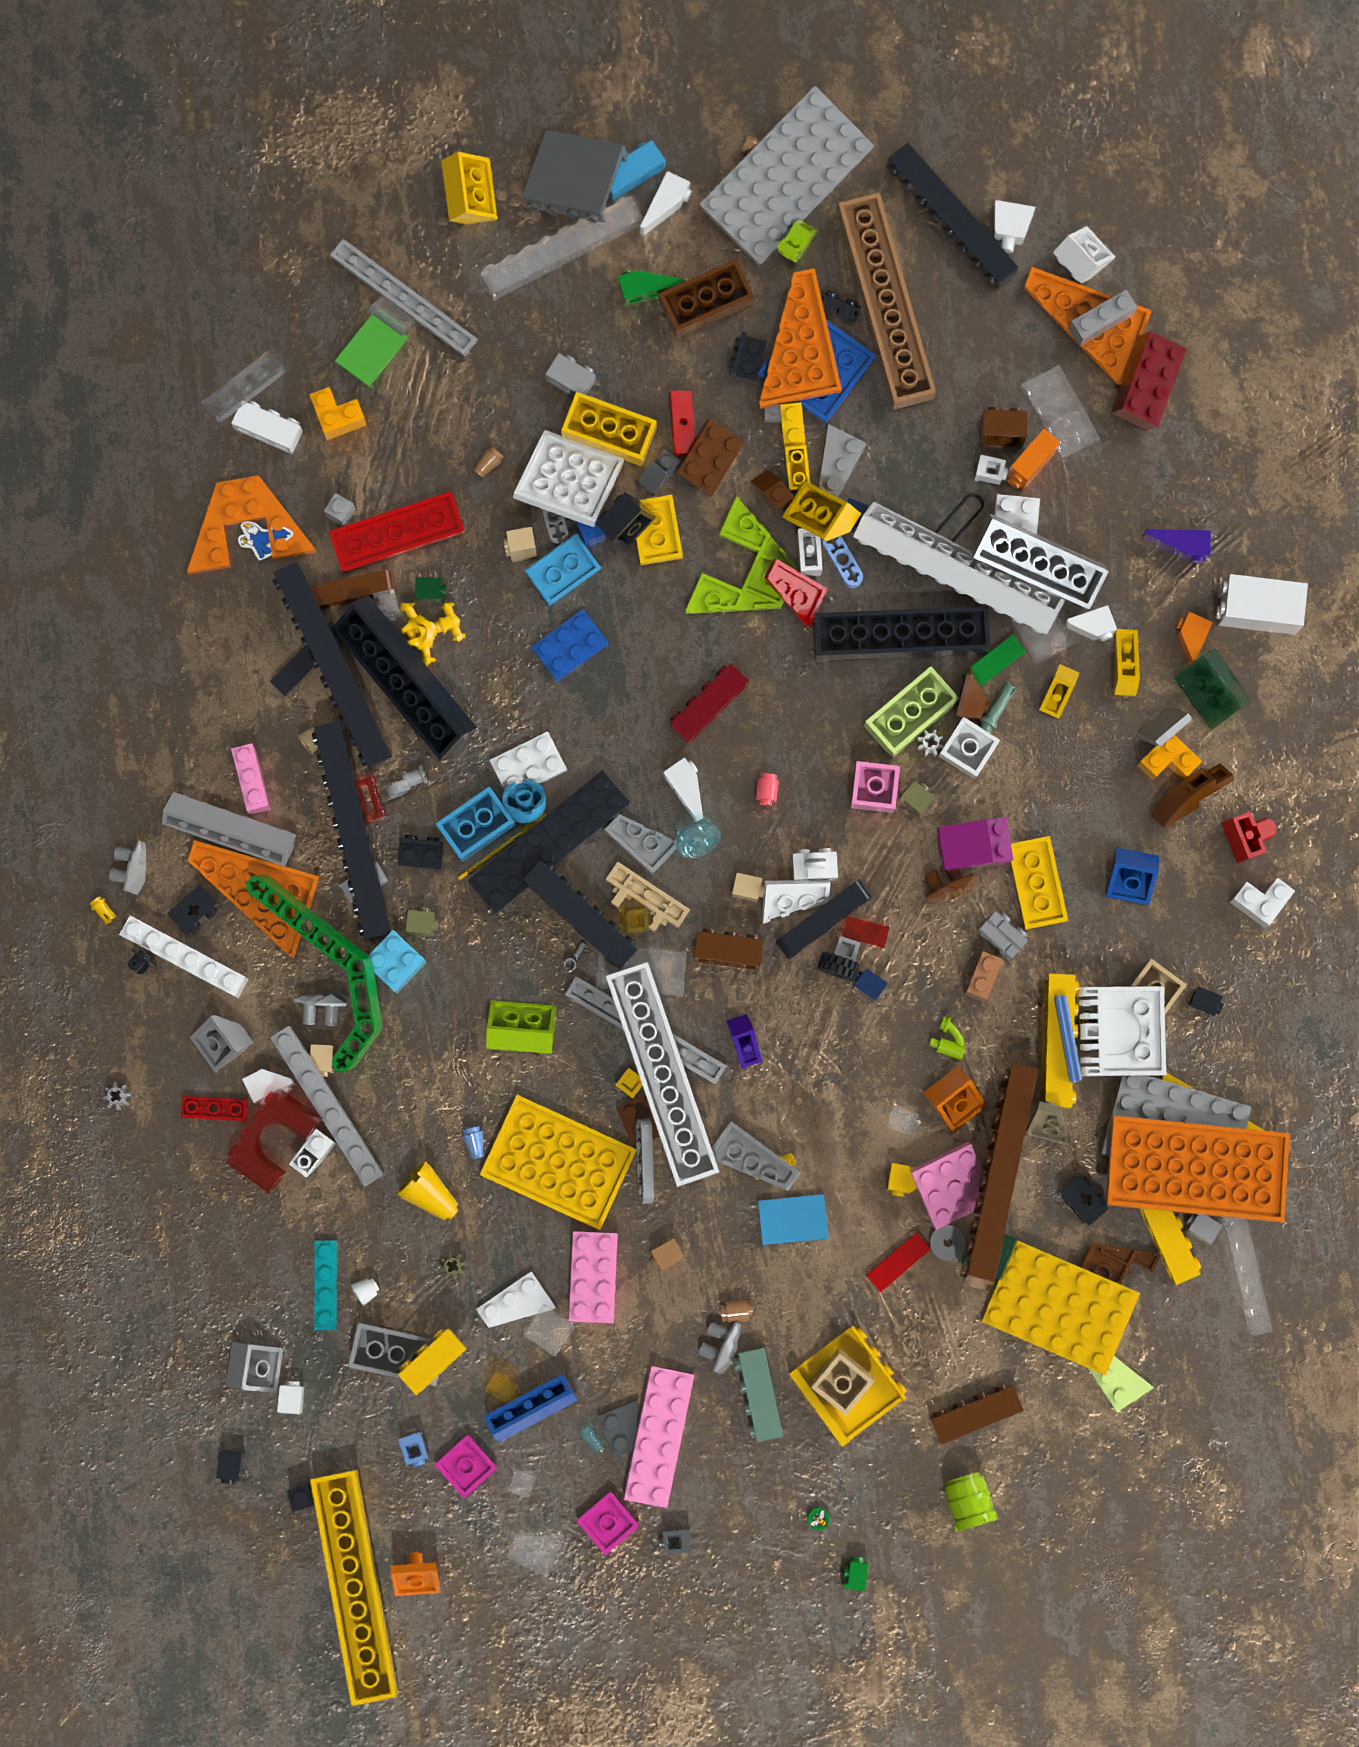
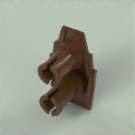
M959 869L945 870L951 882L943 885L937 871L927 873L925 880H927L932 891L926 895L927 904L965 897L975 888V875L970 874L963 877Z

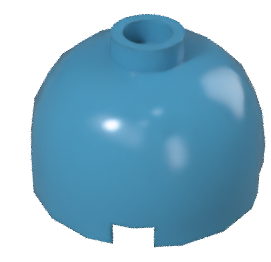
M523 780V783L517 785L514 782L502 794L503 806L512 819L518 823L523 824L536 821L542 816L546 808L544 789L535 781Z

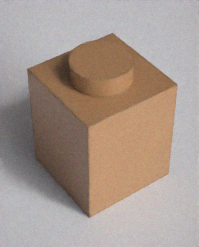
M673 1238L652 1250L653 1256L649 1259L655 1269L660 1267L661 1271L685 1257Z

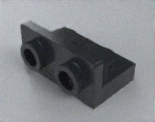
M742 332L741 338H736L734 350H737L735 358L731 357L728 368L732 370V378L756 384L757 373L760 370L767 341L748 337L746 332Z
M405 835V838H399L400 847L397 865L399 867L441 871L444 844L439 842V838L435 837L419 840L418 836Z

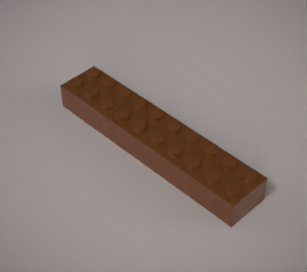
M1012 1063L1009 1069H1005V1073L1001 1077L1000 1087L1003 1089H1001L995 1108H999V1110H997L996 1115L993 1117L991 1129H994L987 1143V1150H990V1153L988 1152L987 1158L983 1162L982 1171L986 1172L983 1174L982 1179H980L978 1192H981V1195L975 1201L973 1213L977 1215L971 1221L969 1234L972 1235V1238H970L969 1243L967 1242L964 1255L968 1256V1258L962 1264L960 1271L963 1285L988 1291L995 1282L1039 1070L1037 1068Z

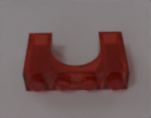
M281 1088L275 1092L271 1091L264 1100L266 1105L262 1110L258 1109L252 1117L253 1124L250 1128L247 1126L240 1135L242 1140L238 1145L235 1144L227 1154L230 1157L226 1162L268 1194L276 1189L287 1172L263 1154L260 1147V1135L264 1127L272 1123L281 1124L302 1139L307 1140L323 1120Z

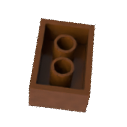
M703 928L702 932L698 931L694 962L759 971L763 940L759 939L758 935L746 934L745 938L738 937L737 933L725 931L724 935L715 934L716 930Z

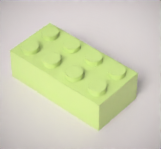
M930 666L865 721L864 727L888 755L893 758L954 707L960 698Z

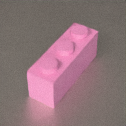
M251 743L232 748L247 812L253 815L271 810L255 746Z

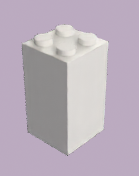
M1230 574L1226 580H1223L1222 585H1219L1218 598H1221L1220 606H1217L1216 619H1219L1218 626L1295 635L1304 626L1308 583Z

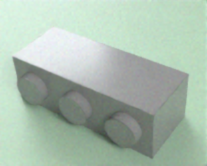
M1125 290L1074 319L1069 326V331L1078 345L1082 346L1132 317L1138 307L1128 291Z

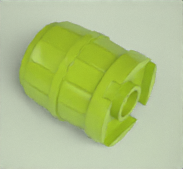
M980 1472L945 1482L947 1486L944 1487L948 1501L947 1505L955 1521L953 1525L956 1532L998 1520L997 1513L993 1510L991 1493L988 1490L984 1477L980 1476Z

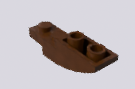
M1221 763L1207 771L1200 768L1167 794L1151 813V816L1162 827L1166 828L1200 808L1199 801L1233 782L1234 776Z

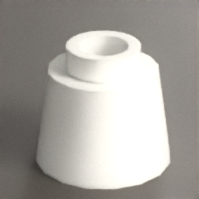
M365 1278L350 1285L362 1306L377 1295L376 1291L379 1290L373 1278L370 1280Z

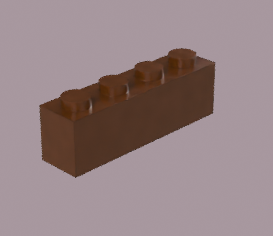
M1004 1383L994 1388L996 1392L987 1395L985 1391L975 1395L974 1401L967 1403L966 1400L953 1404L954 1409L946 1412L945 1408L933 1412L934 1417L929 1420L939 1444L942 1445L1023 1412V1407L1014 1386H1008L1007 1383Z

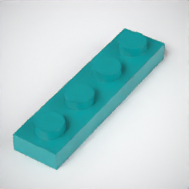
M337 1240L314 1241V1330H337Z

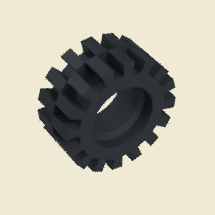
M822 952L817 969L840 979L854 981L860 964L834 953Z

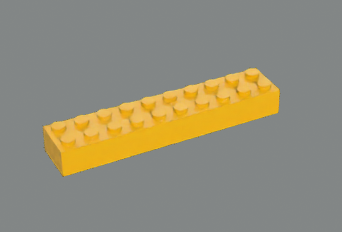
M355 1469L312 1478L310 1481L351 1705L355 1706L397 1697L399 1693L358 1471Z

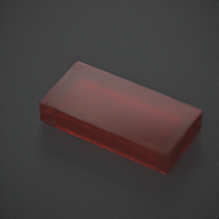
M847 916L842 937L884 949L890 927Z

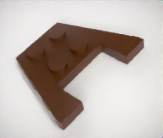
M1091 1243L1080 1267L1121 1285L1131 1263L1153 1273L1161 1254Z

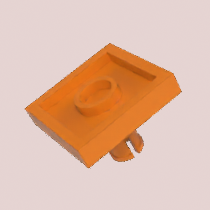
M411 1552L408 1554L409 1564L391 1566L395 1596L440 1593V1581L436 1562L422 1563V1553Z

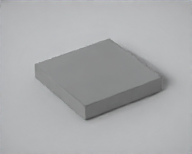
M1169 706L1139 731L1137 735L1141 740L1161 747L1187 725L1192 718L1188 713Z

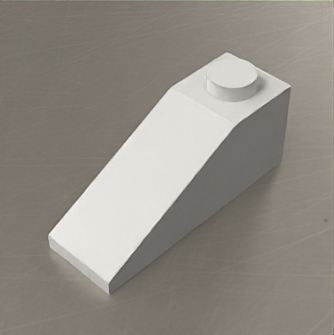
M667 171L640 226V234H647L680 209L684 201L688 202L692 193L690 181Z
M683 758L664 771L663 776L699 828H702L704 820L696 775L698 770L692 761L687 762Z

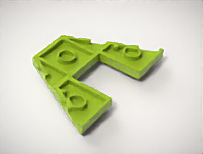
M736 496L719 537L757 552V557L742 590L702 573L685 610V614L781 609L784 601L764 579V576L773 559H778L798 571L795 563L788 558L784 550L778 546L763 525L757 521L755 516L741 502L740 498Z

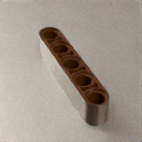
M381 570L309 586L321 610L350 604L366 596H370L373 599L397 592L392 570Z

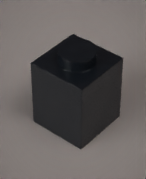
M1198 986L1194 989L1187 1009L1213 1018L1216 1014L1219 1015L1224 1003L1221 1002L1223 996Z
M227 1450L220 1451L216 1478L221 1479V1483L234 1485L235 1481L241 1480L245 1453Z
M311 1482L286 1491L292 1512L315 1505Z

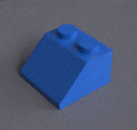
M1116 847L1111 864L1106 897L1149 905L1159 872V855Z

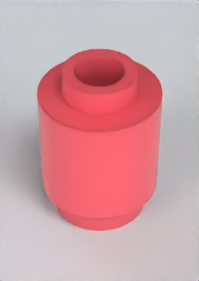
M769 773L760 774V778L757 779L755 800L759 801V805L772 806V803L777 802L779 785L777 775Z

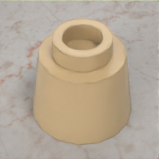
M314 727L297 735L301 744L312 755L319 748L318 745H314L312 733L315 732Z

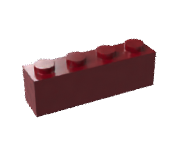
M731 663L727 667L723 665L716 672L717 677L712 682L708 680L701 687L700 690L702 692L697 697L692 696L685 704L687 707L682 712L677 711L671 717L670 728L688 746L749 685V680Z

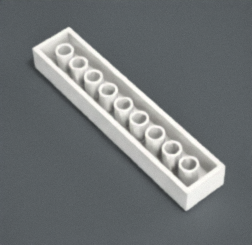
M875 502L864 513L853 536L861 544L870 545L876 548L879 553L890 555L896 558L899 563L910 565L917 572L934 577L938 583L947 584L953 587L956 592L967 594L973 597L976 602L987 604L993 607L994 611L1011 616L1017 623L1029 625L1037 633L1047 635L1066 600L973 558L971 551Z
M648 962L606 976L676 1186L680 1187L718 1174L719 1170Z

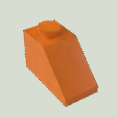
M1188 612L1185 617L1181 616L1176 628L1180 629L1177 637L1189 664L1193 665L1213 622L1191 612Z

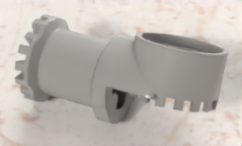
M419 765L417 769L401 772L404 780L396 781L392 785L388 784L385 786L389 799L404 795L414 785L422 782L428 783L422 765Z

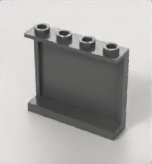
M546 130L522 199L527 208L532 211L538 212L542 210L552 215L563 214L572 219L583 218L592 223H597V221L605 223L606 219L603 216L605 205L620 162H626L629 154L623 144Z

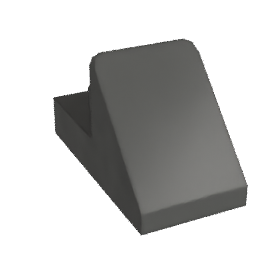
M664 449L654 462L651 461L638 483L655 496L679 468L681 461Z

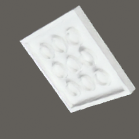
M544 430L518 483L513 498L594 527L623 466L624 458Z

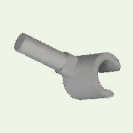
M580 943L572 957L565 960L564 967H566L570 960L575 964L571 971L578 967L577 960L586 944Z

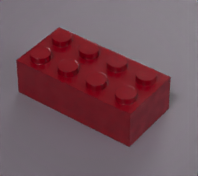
M1152 331L1140 335L1111 413L1145 430L1159 427L1187 349Z

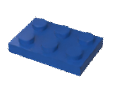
M582 609L533 645L531 649L556 682H559L608 646L609 642L584 609Z

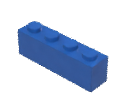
M561 1374L485 1415L484 1418L493 1437L500 1443L578 1400L569 1381Z

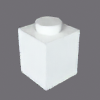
M286 1381V1385H280L277 1412L302 1414L305 1387L299 1386V1382Z

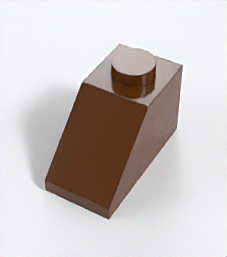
M768 469L750 481L775 515L789 507L794 499V496L785 484Z

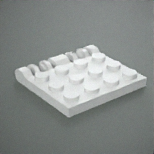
M1164 986L1080 987L1079 997H1097V1000H1079V1005L1083 1007L1097 1005V1014H1080V1019L1083 1020L1097 1019V1023L1080 1024V1040H1098V1044H1080L1081 1050H1098V1058H1081L1082 1064L1098 1063V1067H1081V1076L1166 1075Z

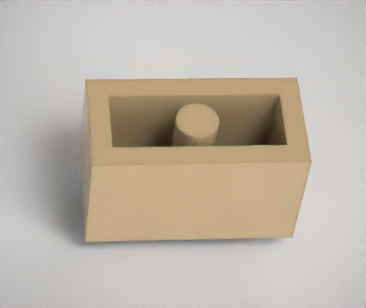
M532 527L506 531L507 538L503 539L506 557L511 556L512 562L537 558Z

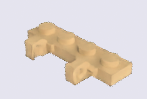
M619 862L616 863L605 880L615 887L613 893L616 896L611 902L612 906L619 909L620 904L624 902L625 898L629 901L634 899L651 911L650 915L653 916V920L647 926V929L653 933L656 932L660 924L666 926L667 923H670L674 927L679 928L690 912L689 908Z

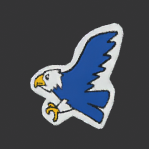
M243 522L241 529L244 534L238 538L240 546L252 548L258 560L271 556L268 529H262L253 522ZM271 526L274 541L279 538L287 541L293 536L292 530L283 527L280 531H275Z

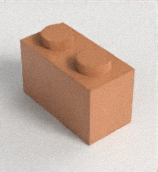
M982 951L965 995L986 1002L1003 959Z

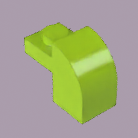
M800 219L793 224L788 235L780 240L776 248L779 249L778 252L784 257L796 263L809 247L818 230Z

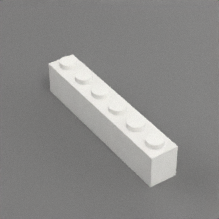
M129 916L119 934L123 938L237 999L249 980L245 976L132 916Z

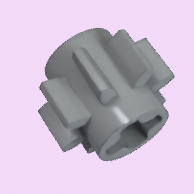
M115 1082L113 1084L114 1088H105L108 1093L103 1099L109 1101L108 1108L113 1107L115 1104L116 1109L121 1110V1105H129L127 1097L132 1096V1094L125 1092L126 1085L119 1088ZM115 1092L120 1093V1101L115 1100V1097L113 1096Z

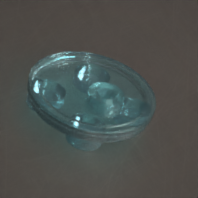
M707 818L700 819L698 822L682 827L677 831L676 847L678 852L684 857H702L714 850L721 839L720 830Z

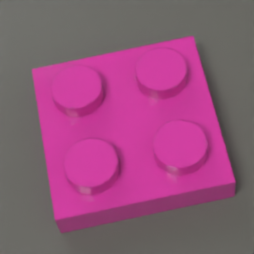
M469 1434L435 1464L436 1468L463 1498L467 1497L498 1468Z
M611 1491L577 1520L578 1524L605 1556L640 1526Z

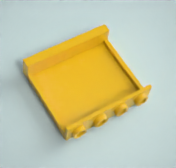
M854 1326L848 1328L788 1373L842 1447L901 1401L907 1399L904 1395L907 1392L900 1381L894 1382L891 1377L894 1374L886 1363L883 1365L880 1363L878 1351L873 1345L869 1347L864 1341L867 1338L860 1327L855 1329ZM838 1348L874 1377V1383L846 1416L811 1388L812 1379Z

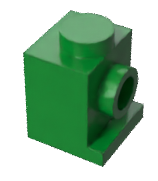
M850 1557L849 1565H845L843 1578L847 1579V1583L842 1582V1588L858 1591L866 1590L869 1564L864 1562V1558Z

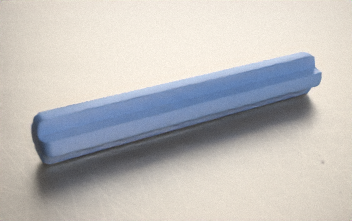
M1059 995L1054 998L1069 1081L1074 1083L1081 1081L1082 1076L1067 996Z

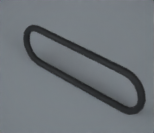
M975 493L967 495L937 528L935 533H938L968 498L973 496L979 498L981 501L980 508L951 540L954 542L984 508L983 498Z

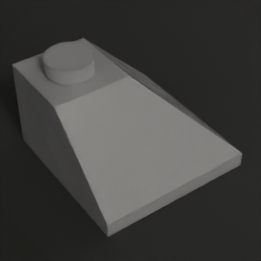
M216 1015L210 1016L190 1037L214 1072L222 1069L254 1043L241 1024Z

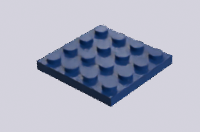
M827 320L842 391L840 393L795 401V403H801L802 408L825 424L828 423L876 358L874 353ZM771 356L757 373L764 381L767 376Z

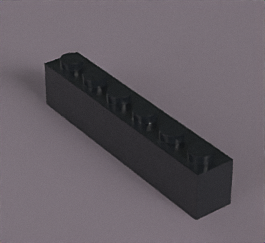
M540 860L522 881L617 969H621L638 950L635 947L637 943L630 936L626 935L624 937L618 931L621 928L612 920L607 922L602 917L604 913L596 905L591 907L586 902L588 898L581 891L575 892L570 887L572 883L563 875L561 877L557 876L554 873L556 869L547 860L544 863Z

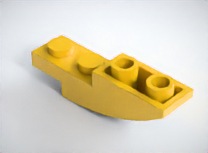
M802 404L780 405L781 430L789 490H798L805 481L810 483Z

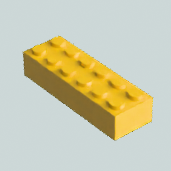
M1048 974L1044 978L1040 1102L1049 1101L1056 1106H1060L1062 1110H1068L1076 1103V1091H1072L1073 1083L1069 1081L1054 998L1059 995L1067 996L1074 1038H1077L1078 1025L1074 1024V1018L1078 1016L1079 1004L1075 1002V996L1079 993V981L1076 980V975Z

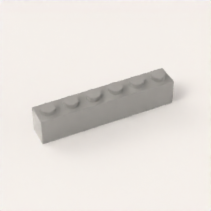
M173 792L163 810V825L284 867L294 849L296 834L270 826L267 823L255 821L247 816H241L226 809L209 805L206 802L189 798L186 795Z

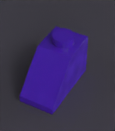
M744 1014L726 1020L741 1068L763 1062L748 1015Z

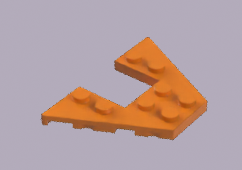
M259 475L217 482L187 573L195 574L231 567L224 526L266 519L273 560L315 553L316 550ZM271 526L275 531H280L283 527L292 530L293 536L287 541L283 538L274 541Z

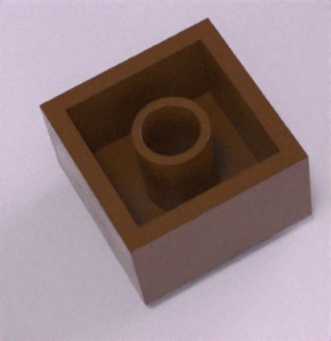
M999 407L984 409L980 420L979 446L1022 448L1027 437L1028 411H1022L1020 408L1001 410Z

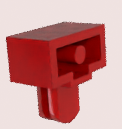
M1251 811L1221 823L1237 863L1267 852L1263 841L1272 838L1277 831L1276 824L1269 818L1255 822Z

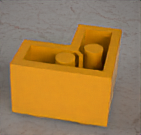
M330 387L309 394L327 440L367 426L357 399L337 406Z
M1174 735L1161 747L1156 746L1137 766L1152 781L1167 766L1184 780L1202 761Z

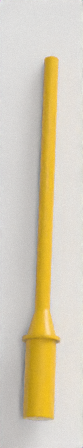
M543 812L542 816L534 822L525 823L521 831L458 876V879L461 880L514 840L525 834L547 816L546 813Z

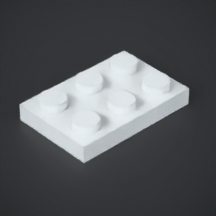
M548 732L490 760L504 790L514 782H516V785L523 783V780L542 784L567 771Z

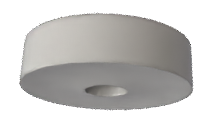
M946 1225L935 1230L930 1237L931 1251L941 1260L950 1261L957 1259L965 1249L966 1241L964 1234L955 1226ZM945 1239L951 1240L952 1244L950 1247L944 1245Z

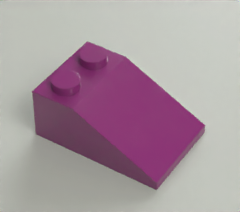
M1007 818L986 819L937 828L943 871L997 866L1013 861Z

